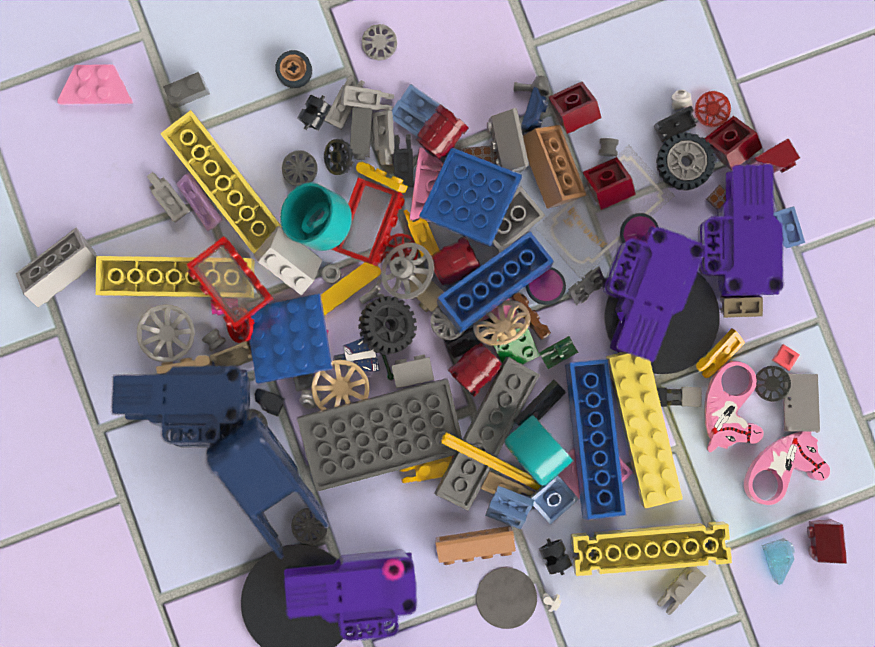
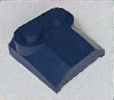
M536 87L533 88L521 124V131L526 133L536 128H541L543 120L540 119L542 112H546L549 103L545 101L546 97L540 95Z

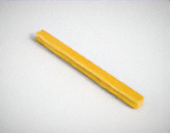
M445 433L442 436L441 442L535 490L542 487L530 474L449 433Z

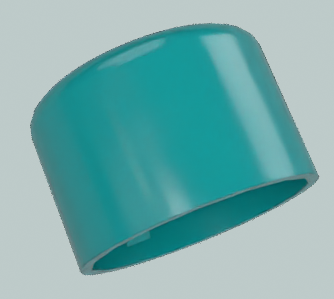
M305 183L293 189L286 197L282 205L280 220L284 233L291 240L317 251H327L337 247L346 238L351 227L352 213L349 204L341 195L317 183ZM324 211L323 217L317 221L318 216Z
M533 415L505 439V445L540 485H547L573 462L571 457Z

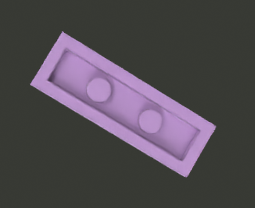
M191 173L185 174L176 185L206 230L210 231L222 221V218Z

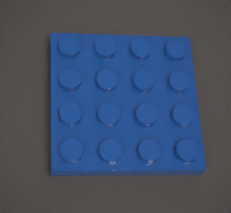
M451 148L419 216L431 223L491 246L522 179V175Z
M320 293L266 304L251 316L255 324H253L250 344L257 384L333 369ZM254 307L246 308V310L249 312Z

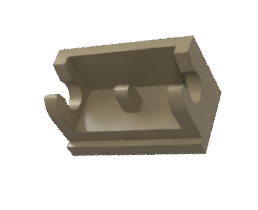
M720 295V302H722L720 312L724 318L763 316V297L760 295Z
M246 341L210 355L211 361L215 363V366L237 367L253 361L250 344Z

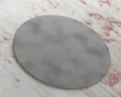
M505 567L493 570L482 579L476 593L477 608L481 616L489 624L497 628L512 629L519 627L527 622L535 611L537 605L536 588L532 580L518 569Z

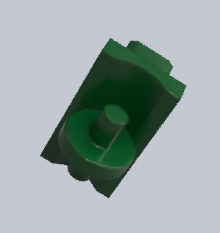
M570 336L539 352L547 369L579 353Z

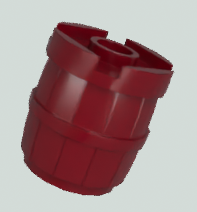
M440 104L428 121H425L424 126L417 134L418 138L416 141L432 155L440 159L447 155L451 148L456 146L457 141L462 134L464 135L469 127L461 119L455 117L450 110Z
M465 236L459 238L457 242L442 247L441 250L431 255L434 262V272L443 286H449L461 281L481 267L475 252Z
M480 343L464 353L455 366L452 365L448 369V372L475 397L480 392L479 390L497 374L502 364Z

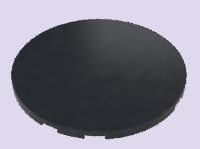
M699 272L696 274L683 310L672 314L656 358L653 362L650 361L653 374H672L690 368L708 353L716 339L720 322L718 301L710 284ZM614 284V286H613V288H614L615 290H617V285H616V284ZM608 296L605 305L604 323L608 339L611 343L619 322L615 311L618 300Z
M307 544L282 546L284 555L282 559H279L274 551L262 557L249 572L241 594L242 617L248 632L260 647H336L343 640L338 622H328L321 615L288 617L284 570L287 568L334 564L338 559L323 549Z

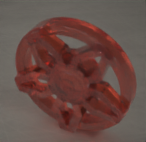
M717 91L704 93L695 104L696 118L707 127L722 125L727 121L731 113L729 99ZM708 95H709V96L711 97V99H712L711 102H709V100H708ZM713 95H717L721 98L715 101V97ZM705 97L706 104L699 105L702 98ZM724 100L725 102L720 105L719 101ZM725 105H727V113L725 112V110L721 109L724 108ZM705 107V111L698 108ZM699 113L706 114L705 121L701 118ZM715 116L717 117V119L722 120L719 123L712 124L716 119Z

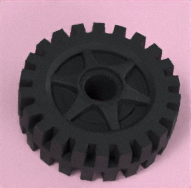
M386 296L378 298L365 306V309L361 312L362 316L358 320L361 322L358 325V329H361L360 337H364L362 341L364 344L368 343L367 347L369 349H374L376 353L389 355L404 350L412 343V339L416 335L414 331L417 330V326H414V323L417 321L416 318L412 317L415 315L414 312L409 311L411 307L408 304L404 305L405 301L398 300L396 297ZM385 322L389 323L390 329L386 328Z

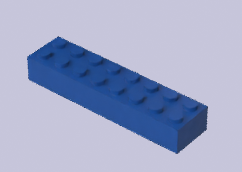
M608 359L565 364L582 519L626 515Z

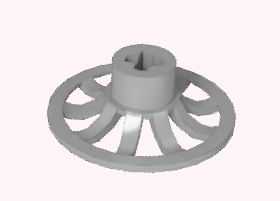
M404 243L395 247L386 256L382 265L381 278L384 288L392 296L399 299H411L420 295L429 286L433 277L434 262L432 256L427 249L416 243ZM412 247L411 253L405 258L402 249ZM417 249L424 253L421 258L413 260ZM398 251L399 257L391 261V257ZM426 260L428 261L429 269L415 268V266L424 263ZM387 264L390 265L392 272L389 275H386ZM414 273L428 275L424 284L414 276ZM396 277V283L394 287L391 289L387 283V280H391ZM409 279L419 287L415 292L411 293ZM402 281L405 286V294L397 293Z
M164 304L152 307L141 317L137 326V341L141 350L155 361L172 362L178 360L190 350L194 342L195 330L191 318L184 310L173 305ZM165 309V322L160 321L155 314L156 311ZM171 310L181 314L173 323L170 322ZM151 316L158 327L154 328L143 324ZM185 318L190 329L178 330L177 326ZM142 329L154 332L156 336L143 341ZM190 334L187 345L178 339L179 335ZM158 340L159 343L152 354L145 345ZM174 342L184 349L175 356L172 350V343ZM167 345L169 357H159L158 354L161 348Z

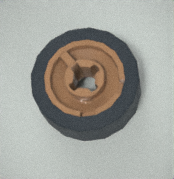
M289 50L278 57L275 64V72L279 81L284 86L300 88L310 81L312 65L304 53L297 50ZM293 66L297 67L296 73L291 71Z

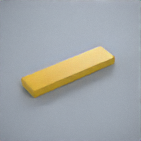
M364 262L323 292L321 297L324 316L380 276L381 269Z

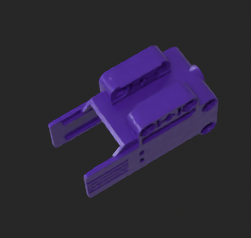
M735 165L732 167V172L725 174L726 202L718 209V216L709 217L698 227V242L702 243L705 247V254L700 263L699 271L704 276H718V288L722 296L779 295V292L784 288L783 224L774 217L773 165ZM707 224L712 226L713 231L707 228ZM709 262L713 265L712 271L708 268Z
M649 227L648 232L643 235L641 241L630 239L617 248L603 284V292L607 296L618 300L615 311L619 322L609 346L611 350L619 353L627 352L651 362L655 360L672 314L684 308L705 254V247L702 243L664 228ZM613 283L617 285V290L613 288Z
M402 549L341 555L334 564L287 568L284 570L288 617L321 615L328 622H338L341 635L346 641L393 637L399 631L398 616L413 614L417 609V583L412 553L405 552ZM391 559H396L403 565L402 575L395 580L388 579L383 572L385 563ZM390 565L388 569L393 570L395 568V565Z

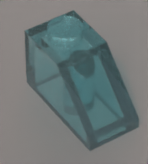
M784 538L762 545L773 581L778 585L783 584L795 560L793 553H795L792 542Z

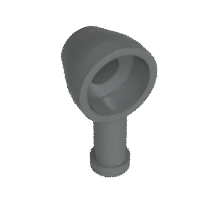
M536 76L532 84L514 82V92L525 91L532 93L534 87L538 88L541 96H547L550 92L548 78L545 76Z

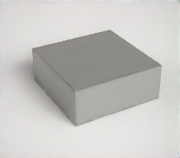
M681 387L682 406L701 407L702 387Z

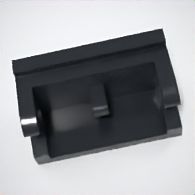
M692 106L654 125L662 143L674 135L696 127L698 119L693 116L694 110Z

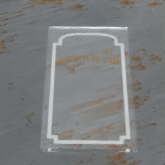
M630 145L615 157H618L632 177L636 192L635 196L600 210L593 199L587 183L583 185L587 194L585 197L559 206L535 227L580 279L622 243L620 228L627 217L635 213H645L652 217L674 197V194Z

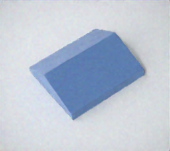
M558 475L529 497L534 499L533 506L550 525L579 500Z

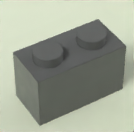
M199 72L163 86L168 100L174 108L210 94L204 78Z

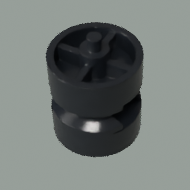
M310 95L305 103L306 109H302L297 117L298 120L304 123L305 130L309 127L319 131L324 122L322 118L326 117L332 108L324 101L325 96L322 95L319 98Z
M548 538L546 539L547 543L539 548L542 558L547 560L545 563L550 575L556 573L564 575V570L572 566L569 555L564 553L566 550L562 539L551 541Z

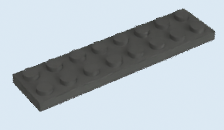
M506 357L462 440L497 457L515 423L513 420L520 414L540 374ZM456 451L434 494L469 511L491 467Z

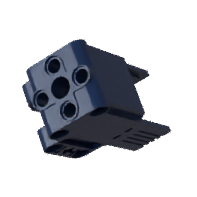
M173 366L165 375L113 376L111 413L114 415H125L127 420H149L151 424L161 427V436L166 443L177 447L209 448L221 441L222 434L224 436L233 427H240L249 421L250 379L247 370H240L236 366Z
M257 416L240 427H233L224 434L219 443L206 449V463L210 471L219 478L279 559L284 557L282 543L278 539L279 535L268 522L264 512L293 492L298 493L317 521L320 520L326 529L330 526L326 511L299 476L295 462L267 425L264 426Z

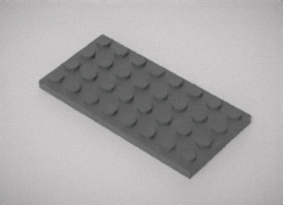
M448 378L297 417L316 492L453 456L457 450L441 442L442 436L445 433H449L462 440Z

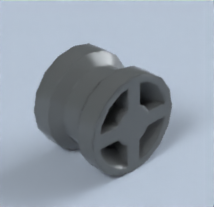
M613 138L600 139L601 149L598 152L599 155L608 157L618 155L616 146L619 144V140Z
M216 328L208 333L202 341L207 343L209 350L213 352L223 345L226 339L219 335V330Z

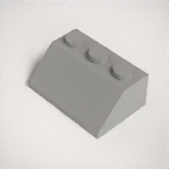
M517 108L491 116L489 122H487V130L489 134H492V152H496L497 155L495 165L517 173L522 172L529 164Z
M521 186L516 190L492 242V245L499 252L509 247L546 216Z
M279 225L254 253L258 263L300 295L313 283L322 259L306 246L287 237Z

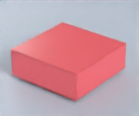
M782 344L772 361L790 371L800 354Z

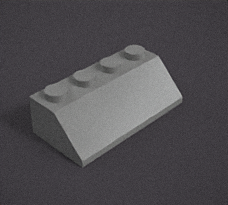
M75 228L18 271L16 276L23 294L37 307H40L43 303H47L55 294L64 290L72 281L77 280L85 271L93 268L96 265L97 255L81 232Z

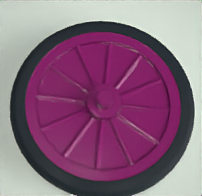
M645 213L630 215L624 220L620 228L622 243L630 239L641 241L643 235L648 232L649 227L658 228V223L653 217Z
M553 267L526 286L529 297L542 305H551L558 302L566 290V282L563 275Z

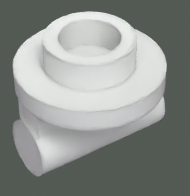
M678 90L672 95L673 110L692 106L691 94L686 90Z
M302 390L299 399L302 406L307 409L317 407L312 391ZM317 393V396L320 400L321 393Z
M547 593L542 595L544 603L549 604V612L556 611L561 604V600H559L560 595L556 594L554 598H551Z

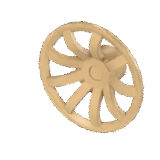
M504 301L497 306L500 315L499 320L492 312H489L486 316L493 323L481 321V319L474 323L473 328L477 339L488 345H503L520 337L530 323V314L526 306L517 301ZM510 305L512 307L508 312L507 318H505L504 306ZM517 308H520L523 311L513 317V314ZM525 317L524 324L516 323L520 318ZM481 326L490 328L479 333V327ZM515 328H520L521 330L516 334ZM487 334H493L491 341L483 337Z
M347 360L332 361L337 377L335 379L325 371L316 372L313 378L312 396L320 410H326L327 408L323 405L333 397L336 398L334 407L340 406V402L343 399L346 404L351 403L350 395L361 400L368 399L370 390L368 378L364 371L353 362ZM339 364L351 367L345 377L341 375ZM355 370L358 371L363 379L351 382L349 379ZM320 375L331 384L328 386H318L317 382ZM364 384V395L353 391V387ZM317 391H330V394L320 401Z

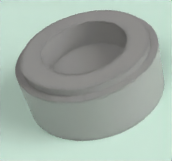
M328 264L322 269V278L327 283H336L341 277L339 267L334 264Z

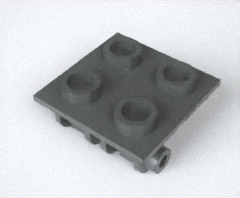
M599 266L594 270L591 269L584 275L585 278H581V282L578 280V284L575 283L568 289L567 295L571 299L573 298L576 305L585 302L594 290L597 291L603 286L605 278Z

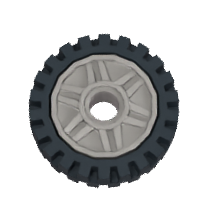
M689 132L679 133L669 138L661 146L657 154L656 167L660 178H663L665 184H669V187L676 188V190L686 191L695 189L708 180L715 167V156H713V149L710 148L711 145L705 141V138ZM682 157H686L689 159V166H684L682 164Z

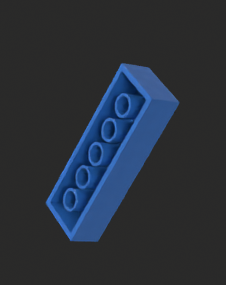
M530 231L437 298V305L457 331L461 333L549 270L554 260Z

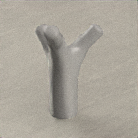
M378 279L376 285L359 298L362 305L373 298L384 297V294L378 293L381 290L380 284L382 279Z

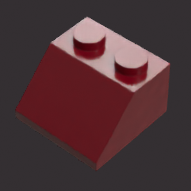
M583 81L548 97L560 125L567 134L602 118L596 98Z
M735 116L705 137V141L709 142L714 154L730 170L735 165H741L763 148L757 132Z
M788 138L746 164L773 165V173L779 170L783 173L797 165L795 161L800 159V156Z
M618 157L582 172L593 199L600 210L636 195L632 177Z
M832 519L809 521L807 535L811 540V546H809L810 557L819 563L846 564L847 557L843 524Z

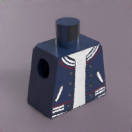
M364 338L343 345L344 353L334 355V360L353 362L364 372L380 371L377 353L374 352V349L367 347L368 343L364 344L362 341Z

